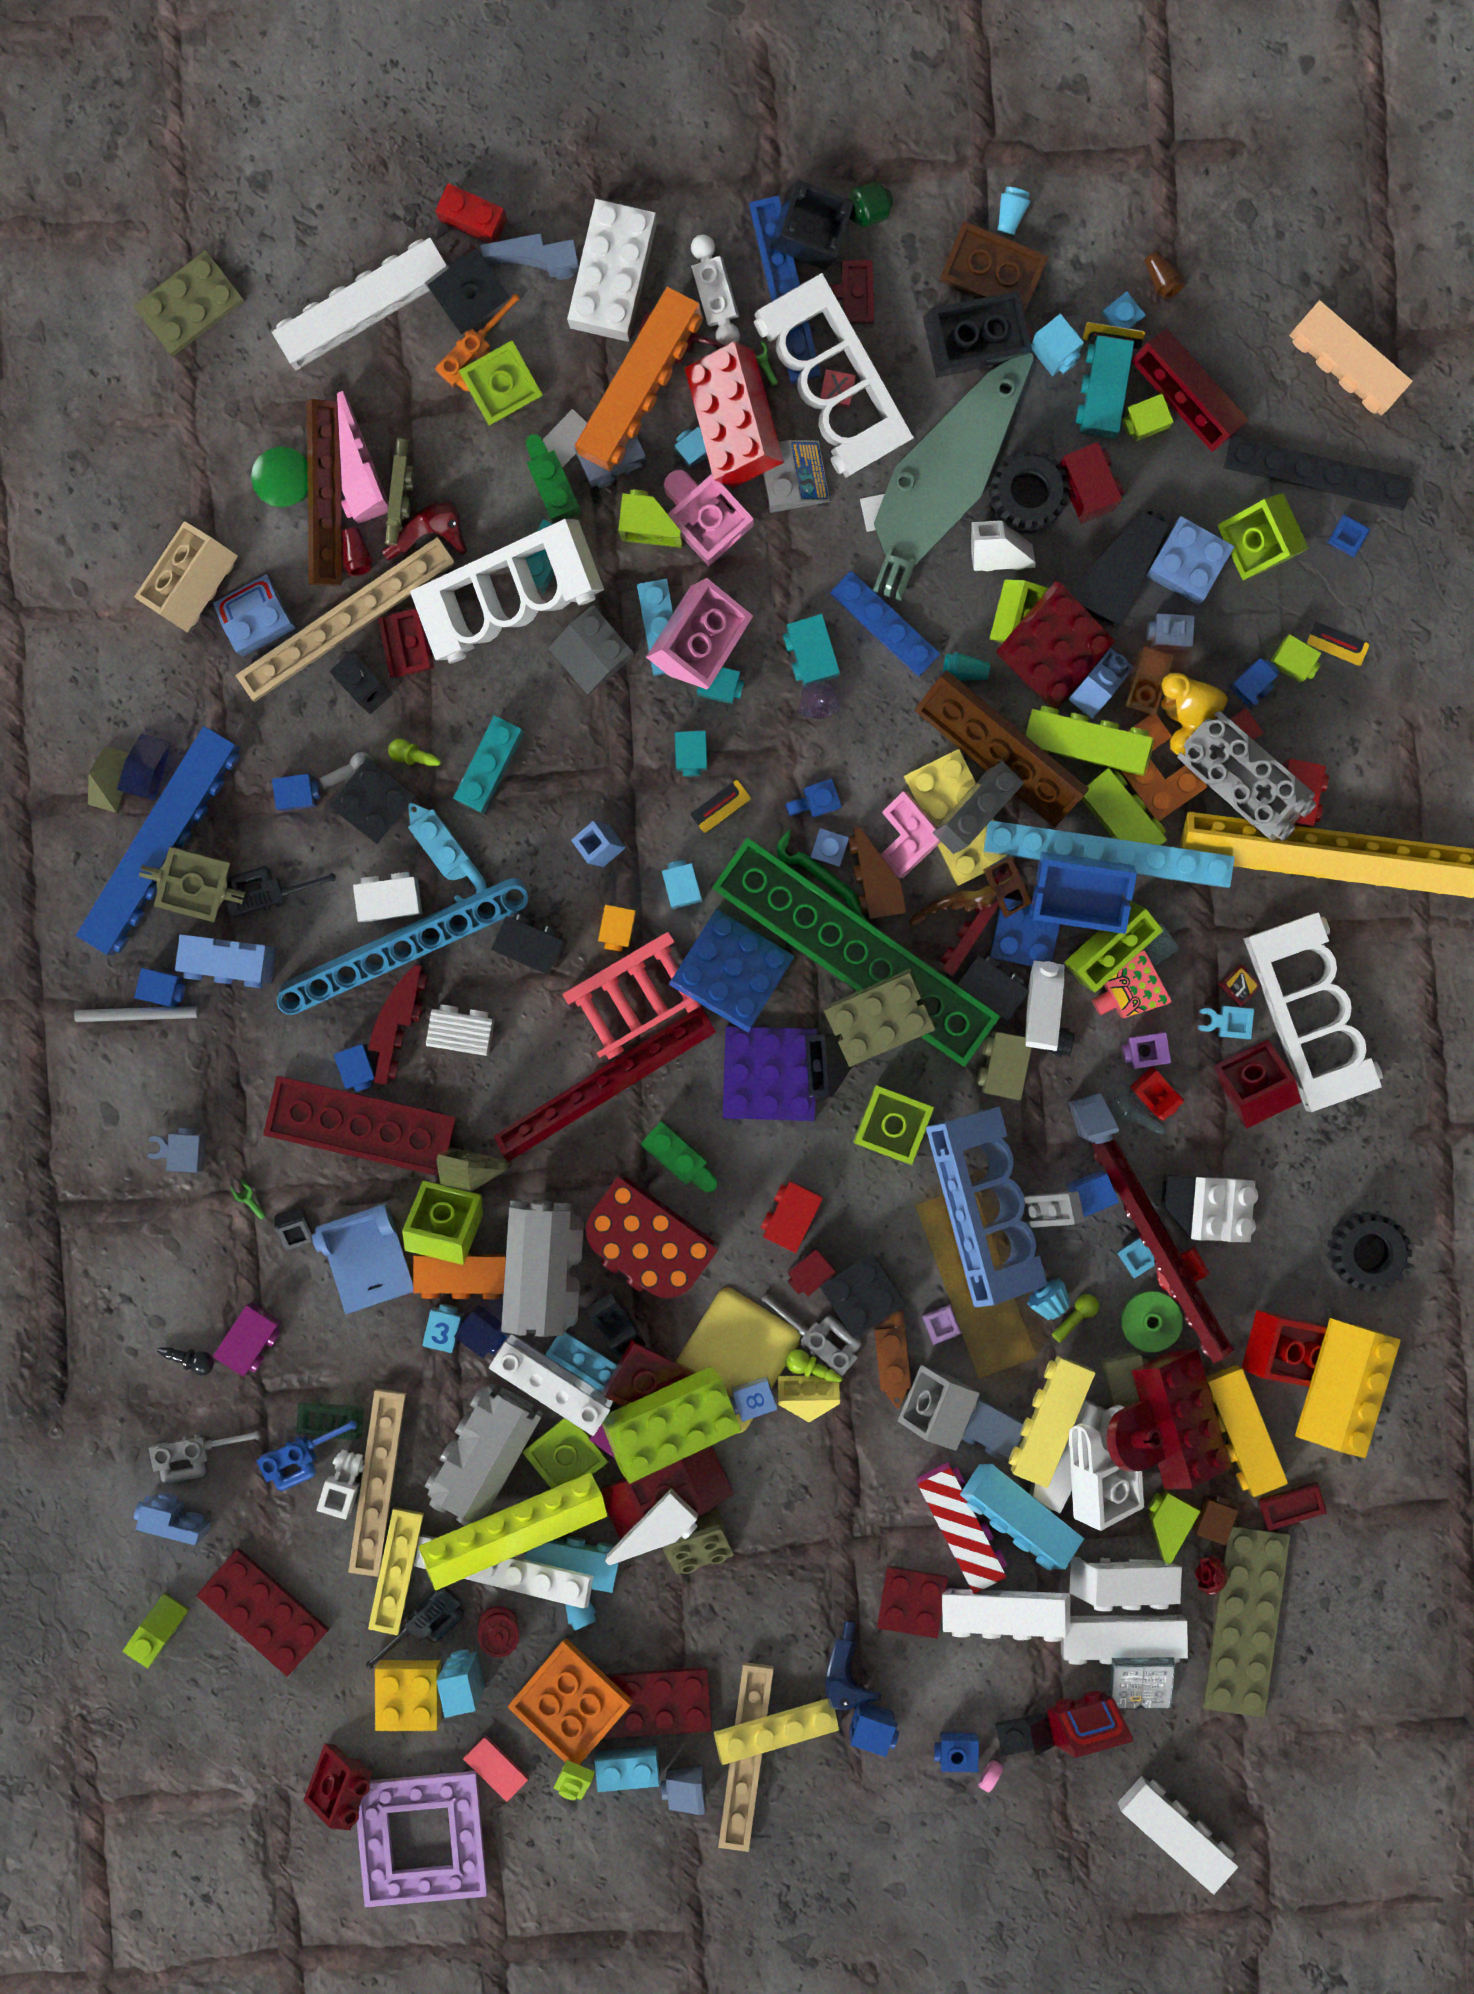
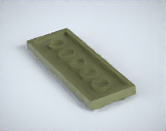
M1233 1525L1223 1551L1222 1561L1228 1569L1229 1576L1226 1586L1217 1594L1202 1702L1204 1709L1265 1718L1290 1534L1287 1532L1268 1531L1266 1529Z

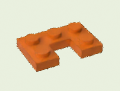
M1155 712L1134 726V728L1149 731L1148 737H1152L1155 740L1153 750L1172 737ZM1151 759L1146 776L1119 770L1134 793L1144 802L1147 807L1146 810L1151 817L1156 818L1158 821L1208 787L1186 765L1166 779H1164Z

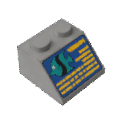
M786 440L779 442L784 463L763 473L770 513L830 502L819 441Z

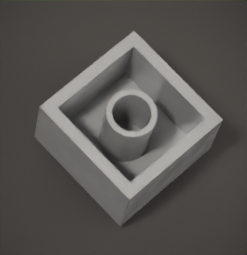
M920 1365L898 1422L924 1440L956 1451L965 1435V1428L970 1416L976 1409L980 1393L949 1374Z

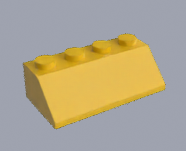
M1330 1318L1295 1436L1342 1453L1366 1458L1401 1339L1380 1331Z

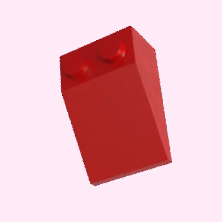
M1256 1310L1241 1368L1264 1379L1309 1387L1327 1326L1281 1314Z

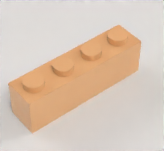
M1320 300L1289 335L1294 339L1293 344L1304 353L1309 352L1317 359L1316 364L1326 373L1332 372L1340 379L1339 384L1347 392H1355L1363 399L1362 404L1372 413L1378 412L1382 416L1413 382Z

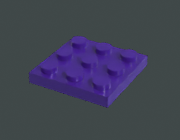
M726 1026L723 1118L815 1121V1097H809L805 1035H817V1029L751 1027L750 1031L746 1032L740 1027Z

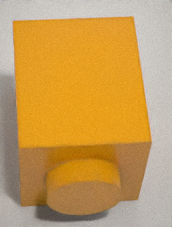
M605 905L598 938L599 942L605 943L604 949L622 952L623 946L630 948L637 911Z

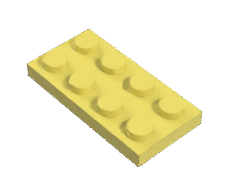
M959 749L904 776L915 801L936 826L944 820L976 784ZM987 826L968 847L955 854L942 842L937 845L957 886L984 874L983 869L1007 856L983 852Z

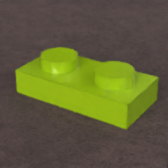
M566 1760L553 1789L558 1790L559 1794L566 1799L576 1800L577 1798L582 1800L592 1782L595 1771Z

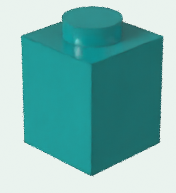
M722 667L708 689L698 686L697 696L733 705L734 698H741L745 681L739 680L740 671Z
M706 731L675 732L677 772L683 771L684 777L701 776V771L708 770Z

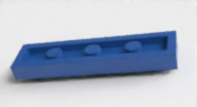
M852 571L830 592V595L918 678L940 656V653Z

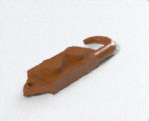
M901 1311L874 1329L880 1391L886 1393L896 1409H899L907 1390L911 1389L904 1311ZM898 1397L900 1402L896 1403L894 1399Z

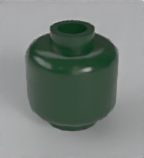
M871 182L852 189L847 199L854 202L849 219L861 227H868L887 220L893 206L891 192L878 182Z

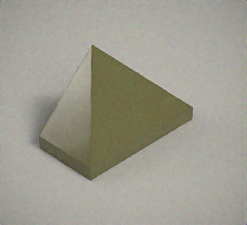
M107 746L104 747L89 771L88 805L119 813L136 755Z

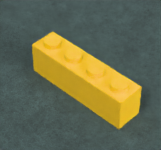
M1235 1365L1207 1376L1206 1379L1217 1412L1221 1433L1225 1432L1229 1444L1225 1445L1231 1463L1236 1461L1240 1470L1236 1477L1242 1491L1248 1490L1253 1497L1287 1485V1479L1243 1369Z

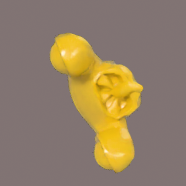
M1170 673L1163 678L1162 689L1165 698L1161 701V707L1172 720L1178 721L1182 725V728L1177 730L1171 737L1170 749L1177 755L1180 752L1186 755V749L1183 747L1185 742L1205 720L1209 718L1212 721L1218 718L1214 714L1224 710L1228 698L1222 690L1215 686L1190 679L1181 673Z

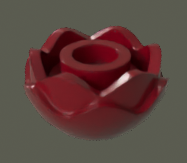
M1209 1555L1208 1558H1201L1200 1565L1195 1570L1198 1588L1206 1592V1595L1219 1593L1228 1582V1569L1223 1561L1216 1556Z

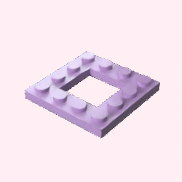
M466 1771L370 1780V1790L362 1798L359 1806V1819L357 1821L365 1907L486 1897L488 1886L477 1772ZM448 1807L453 1865L394 1870L389 1813Z

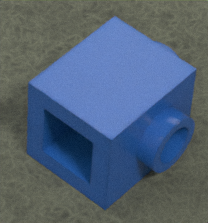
M940 1732V1742H934V1761L939 1762L941 1772H978L979 1741L977 1734Z

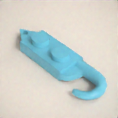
M411 802L408 805L410 826L408 828L442 875L448 880H457L468 876L476 888V894L487 889L483 876L434 809L428 810ZM413 807L417 808L416 812L412 811ZM459 895L454 896L456 902L464 900Z

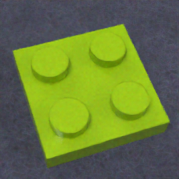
M513 341L504 344L458 371L488 426L543 396Z
M566 1418L560 1420L522 1451L551 1489L590 1472L593 1475L609 1462V1459L602 1450L589 1440L590 1435Z

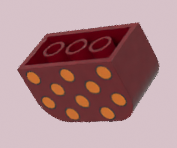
M622 1173L617 1176L591 1212L586 1224L587 1240L594 1252L603 1258L601 1263L615 1274L620 1270L628 1276L627 1283L636 1290L642 1292L643 1289H646L651 1294L662 1298H673L687 1292L717 1253L720 1245Z

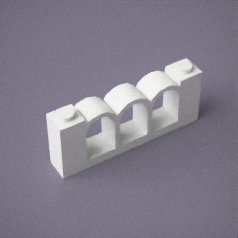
M822 273L762 307L755 313L757 320L754 321V325L762 338L766 336L769 342L777 338L776 352L779 360L789 369L801 371L798 377L797 389L802 400L815 409H822L819 415V429L825 440L836 446L831 450L833 457L830 459L838 474L843 473L845 478L914 438ZM823 312L840 343L807 361L792 357L786 347L788 332ZM844 350L861 382L830 399H820L814 396L807 384L810 370ZM865 388L883 420L850 438L837 435L829 424V413L832 407Z
M563 519L413 589L410 593L435 660H448V663L451 664L465 659V653L475 649L473 644L492 641L498 636L502 627L526 626L534 620L538 610H560L570 604V602H577L578 605L587 604L595 600L594 594L603 591L604 588L579 521ZM546 549L557 580L556 594L548 603L542 600L538 594L525 559ZM507 566L510 568L521 601L520 609L512 619L504 614L489 576ZM470 583H473L484 614L483 627L476 635L472 634L467 628L454 594L455 590Z
M1319 912L1243 938L1259 983L1262 986L1265 1000L1290 1069L1296 1079L1305 1110L1309 1112H1314L1381 1088L1380 1079H1383L1379 1064L1376 1061L1373 1062L1372 1058L1365 1057L1366 1043L1362 1034L1354 1027L1345 1025L1350 1018L1352 1010L1351 1001L1343 989L1331 984L1336 975L1337 965L1332 952L1324 945H1321L1329 942L1327 935L1330 934V928L1326 918L1320 917ZM1304 950H1312L1319 954L1324 962V973L1321 979L1311 986L1283 995L1271 962ZM1321 990L1329 991L1333 994L1339 1005L1338 1015L1335 1020L1326 1026L1297 1036L1286 1003ZM1335 1031L1346 1033L1352 1040L1354 1048L1349 1061L1342 1066L1312 1076L1301 1044Z

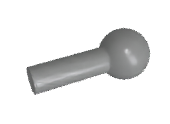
M366 752L356 753L351 758L350 764L319 778L322 788L325 790L347 779L365 755L374 762L373 757Z

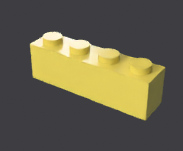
M1057 1355L1055 1361H1049L1044 1373V1377L1047 1378L1043 1390H1037L1032 1402V1406L1036 1407L1032 1418L1027 1417L1021 1428L1020 1435L1024 1437L1020 1447L1015 1446L1009 1457L1008 1463L1012 1465L1010 1469L1014 1475L1045 1488L1049 1487L1069 1439V1431L1074 1427L1095 1376L1093 1369L1060 1355Z

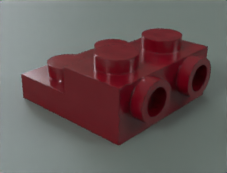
M324 1743L303 1801L329 1828L351 1831L352 1826L359 1819V1806L362 1798L370 1790L372 1772L359 1759L348 1758L336 1745Z

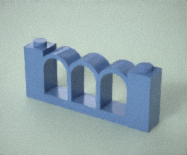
M1000 1106L976 1111L926 1127L974 1307L996 1305L1047 1286L1040 1256H1034L1036 1250L1034 1234L1031 1228L1020 1220L1025 1207L1024 1195L1017 1183L1009 1179L1014 1163L1010 1147L1002 1139L1007 1137V1132ZM978 1146L987 1155L989 1169L984 1179L971 1184L963 1150ZM990 1188L998 1196L1000 1211L996 1220L982 1225L974 1193ZM1003 1230L1011 1242V1253L1005 1263L994 1267L985 1235Z

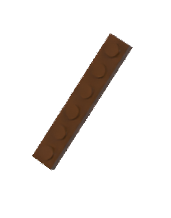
M310 399L307 401L309 585L338 587L342 585L341 458L338 402Z

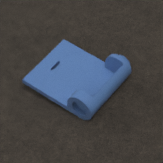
M386 1203L315 1228L316 1233L312 1234L314 1247L317 1252L322 1251L328 1257L345 1315L413 1292V1280L391 1211Z

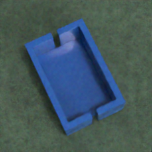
M1041 851L1036 876L1038 885H1035L1030 911L1032 920L1126 934L1131 909L1128 900L1132 901L1137 877L1134 865Z

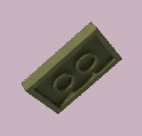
M205 250L138 301L133 307L173 357L245 301Z

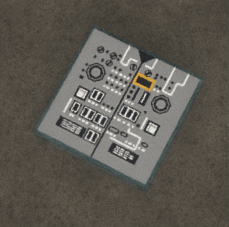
M1174 1657L1112 1658L1109 1696L1114 1698L1119 1709L1171 1708L1175 1674Z

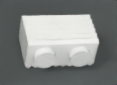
M440 1004L439 1010H431L426 1046L488 1056L495 1019L488 1018L489 1012L470 1009V1015L458 1013V1007Z

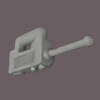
M768 1294L762 1296L763 1302L765 1301L799 1330V1333L802 1335L800 1339L801 1345L804 1348L807 1346L813 1356H819L835 1372L843 1376L856 1361L858 1356L855 1353L861 1347L862 1342L860 1339H853L847 1328L834 1316H826L820 1324L815 1321L808 1329L769 1298ZM830 1330L847 1343L841 1350L826 1338Z
M255 1431L254 1433L214 1441L206 1440L205 1435L200 1436V1434H196L194 1438L185 1436L179 1441L153 1444L149 1447L153 1472L159 1471L161 1481L164 1484L203 1477L206 1473L204 1462L210 1459L208 1449L251 1439L258 1440L261 1437V1433ZM187 1459L192 1464V1467L177 1470L171 1469L172 1462Z

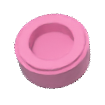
M991 1760L979 1779V1787L989 1793L997 1783L1004 1766L995 1760Z

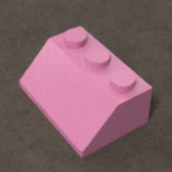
M705 578L690 586L646 658L670 677L708 689L753 615L708 578Z

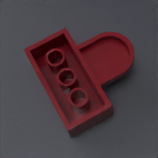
M1198 1349L1170 1351L1131 1370L1139 1401L1117 1411L1112 1416L1107 1428L1106 1441L1108 1452L1117 1467L1127 1472L1144 1471L1158 1464L1164 1489H1193L1231 1468Z

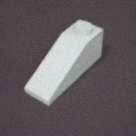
M1034 960L1027 988L1029 990L1027 993L1025 1046L1057 1051L1064 989V965L1050 961Z
M671 1488L606 1555L605 1562L608 1565H612L675 1543L681 1536L684 1539L688 1538L698 1526L695 1523L698 1513Z

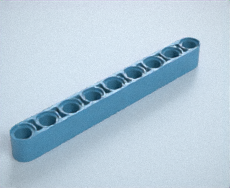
M518 878L507 879L284 982L279 988L277 997L278 1008L285 1014H297L504 919L505 916L515 914L524 909L528 903L527 887ZM511 889H518L523 895L520 899L512 901L506 897V894ZM483 902H490L495 908L492 912L486 914L480 912L478 906ZM455 915H462L467 921L462 926H455L450 922V919ZM426 928H434L439 934L436 938L427 939L423 936L422 932ZM403 940L409 942L411 948L408 951L401 952L394 945L398 941ZM376 953L382 956L383 961L380 964H371L368 962L367 957L370 954ZM349 966L356 973L351 977H344L339 973V969ZM316 979H322L328 986L325 989L317 990L311 985V982ZM288 992H294L300 999L292 1003L286 1001L283 995Z

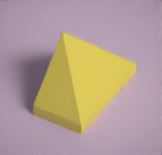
M778 1376V1405L807 1422L813 1421L840 1404L839 1382L827 1381L825 1378L817 1376Z

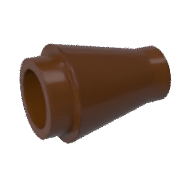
M1155 251L1146 257L1144 263L1149 271L1157 295H1162L1164 299H1169L1184 288L1183 275L1159 251Z

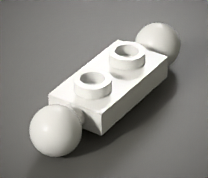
M698 235L691 243V252L697 259H700L701 263L691 267L707 324L711 327L719 325L716 331V340L724 345L734 341L738 343L740 339L739 329L734 324H731L730 320L739 317L724 260L721 256L712 258L715 251V243L708 235Z

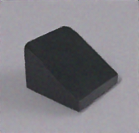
M303 1207L275 1215L274 1228L285 1251L313 1242L312 1231Z

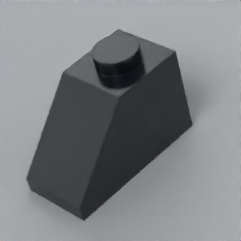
M834 1033L805 1035L809 1097L834 1096L853 1067H849L838 1043L840 1036H842L841 1034L837 1036Z

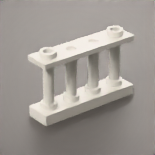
M511 1334L508 1340L505 1341L489 1366L490 1370L592 1436L595 1435L611 1410L610 1406L613 1401L605 1398L601 1391L549 1359L543 1352L515 1334Z

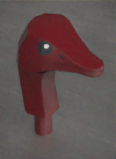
M451 501L434 503L419 510L399 531L398 545H389L382 551L385 558L390 561L402 551L406 553L421 536L431 532L443 536L463 555L467 552V548L462 537L460 514L456 506Z

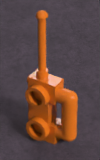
M513 294V297L483 329H480L478 332H475L473 329L466 331L465 337L462 340L459 339L454 349L436 366V372L453 388L458 385L464 391H469L458 371L467 366L475 356L480 359L490 353L491 346L484 338L517 301L519 302L520 297L518 294Z

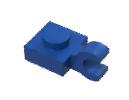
M832 779L803 788L805 798L791 801L785 805L789 817L810 810L812 818L842 808Z

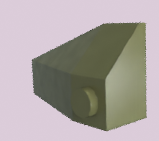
M454 1147L439 1153L437 1156L440 1184L472 1192L508 1170L512 1164L511 1161L507 1162V1160Z

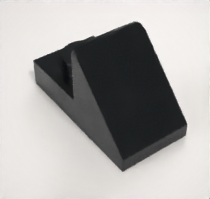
M1047 1712L995 1723L1002 1756L1033 1750L1034 1756H1037L1055 1746Z

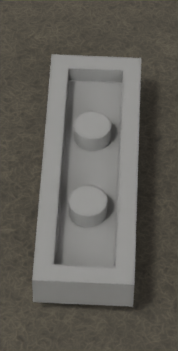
M1078 1191L1024 1196L1025 1207L1020 1220L1025 1222L1030 1228L1075 1225L1084 1222Z

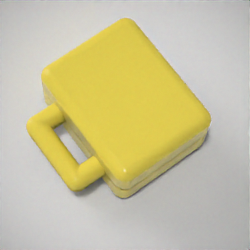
M724 1287L715 1296L676 1359V1362L696 1372L711 1366L722 1378L729 1398L733 1397V1387L765 1376L768 1377L772 1389L778 1376H780L786 1366L787 1355L791 1351L796 1350L800 1344L801 1334L794 1326L730 1287ZM738 1414L736 1417L742 1430L739 1433H743L748 1428L752 1419L742 1422L741 1416Z

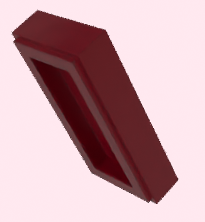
M1317 1482L1258 1500L1268 1531L1327 1514Z

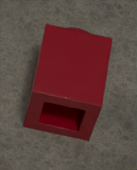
M814 1247L788 1270L791 1278L787 1282L798 1294L804 1292L809 1297L831 1278L836 1271L820 1251Z

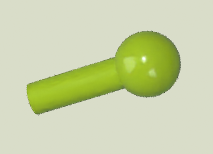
M1091 1294L1080 1295L1076 1299L1075 1310L1052 1333L1054 1339L1061 1343L1084 1318L1094 1317L1099 1311L1097 1298Z

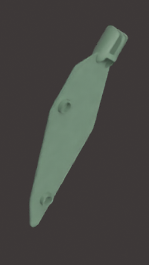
M1032 353L1009 359L988 372L896 465L874 521L876 532L885 553L883 565L873 588L874 592L880 593L888 570L892 568L885 586L884 595L892 596L902 572L903 576L896 592V599L901 601L914 566L982 497L1033 363ZM1003 387L1011 389L1007 394L1002 393L1000 390Z

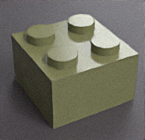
M991 1031L990 1037L986 1036L982 1046V1054L986 1055L984 1067L979 1066L975 1083L980 1086V1092L1021 1100L1032 1048L1025 1046V1037Z

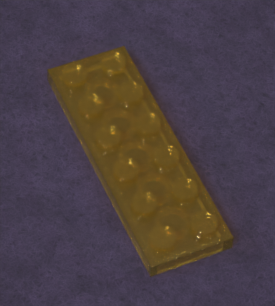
M975 1192L974 1195L982 1225H986L987 1222ZM944 1194L916 1204L915 1208L978 1378L1036 1358L1015 1298L996 1305L974 1307ZM991 1233L985 1235L993 1266L1002 1265Z

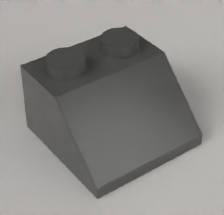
M594 605L590 606L571 622L548 648L587 695L592 693L634 657L633 651Z

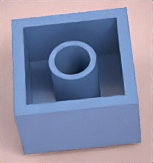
M1180 516L1174 523L1145 576L1192 603L1199 605L1206 598L1235 546Z

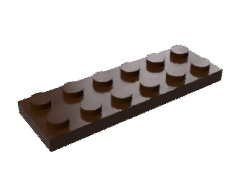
M947 670L944 671L914 709L916 713L986 771L1003 761L1024 782L1015 795L1054 828L1089 790L1087 786Z

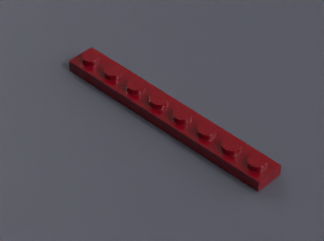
M700 1006L495 1134L494 1138L507 1162H510L715 1034L716 1030L702 1007Z
M1113 1136V1140L1095 1144L1094 1142L1091 1146L1094 1149L1093 1153L1096 1161L1104 1167L1114 1191L1120 1195L1127 1216L1134 1220L1139 1229L1142 1243L1149 1247L1155 1258L1154 1263L1157 1270L1164 1274L1170 1285L1171 1295L1181 1304L1188 1325L1195 1329L1200 1338L1203 1352L1211 1358L1213 1363L1224 1359L1234 1350Z

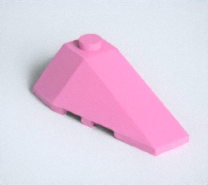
M341 391L337 393L342 491L345 496V500H342L341 504L347 518L353 517L357 524L388 513L389 502L349 400L345 393Z

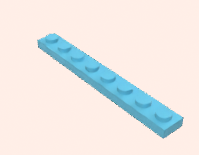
M990 821L987 824L983 852L1035 860L1040 859L1042 851L1134 865L1137 875L1224 888L1231 886L1235 856L998 821Z

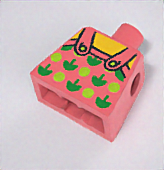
M1145 950L1137 954L1103 985L1107 992L1092 999L1093 1005L1100 1016L1116 1008L1121 1018L1130 1017L1172 1002Z

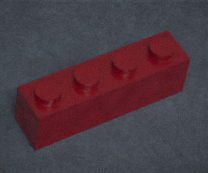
M1167 328L1150 340L1132 358L1131 362L1160 394H1163L1164 399L1211 452H1214L1230 439L1248 421L1247 417Z

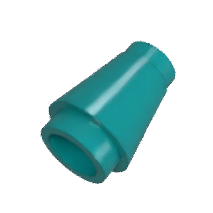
M955 651L953 654H946L943 663V673L947 670L959 681H986L989 676L990 663Z

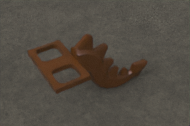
M1008 855L983 869L990 887L987 885L978 891H959L943 896L928 904L919 913L914 914L909 924L911 927L926 920L927 915L935 914L941 908L943 911H946L951 907L953 910L965 907L966 911H972L976 907L981 906L989 908L995 902H998L1003 916L1007 918L1032 902L1011 855ZM1003 863H1008L1012 872L1011 877L996 884L992 876L993 869ZM1019 889L1023 897L1022 904L1008 910L1004 902V896Z

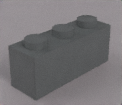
M1003 761L984 773L932 833L953 854L961 851L972 843L1024 782Z

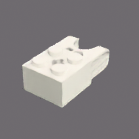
M1115 1405L1103 1413L1100 1432L1084 1423L1072 1427L1069 1431L1074 1519L1100 1531L1144 1508L1142 1471L1127 1472L1120 1469L1111 1459L1107 1448V1428L1112 1416L1117 1411L1125 1408L1120 1405Z

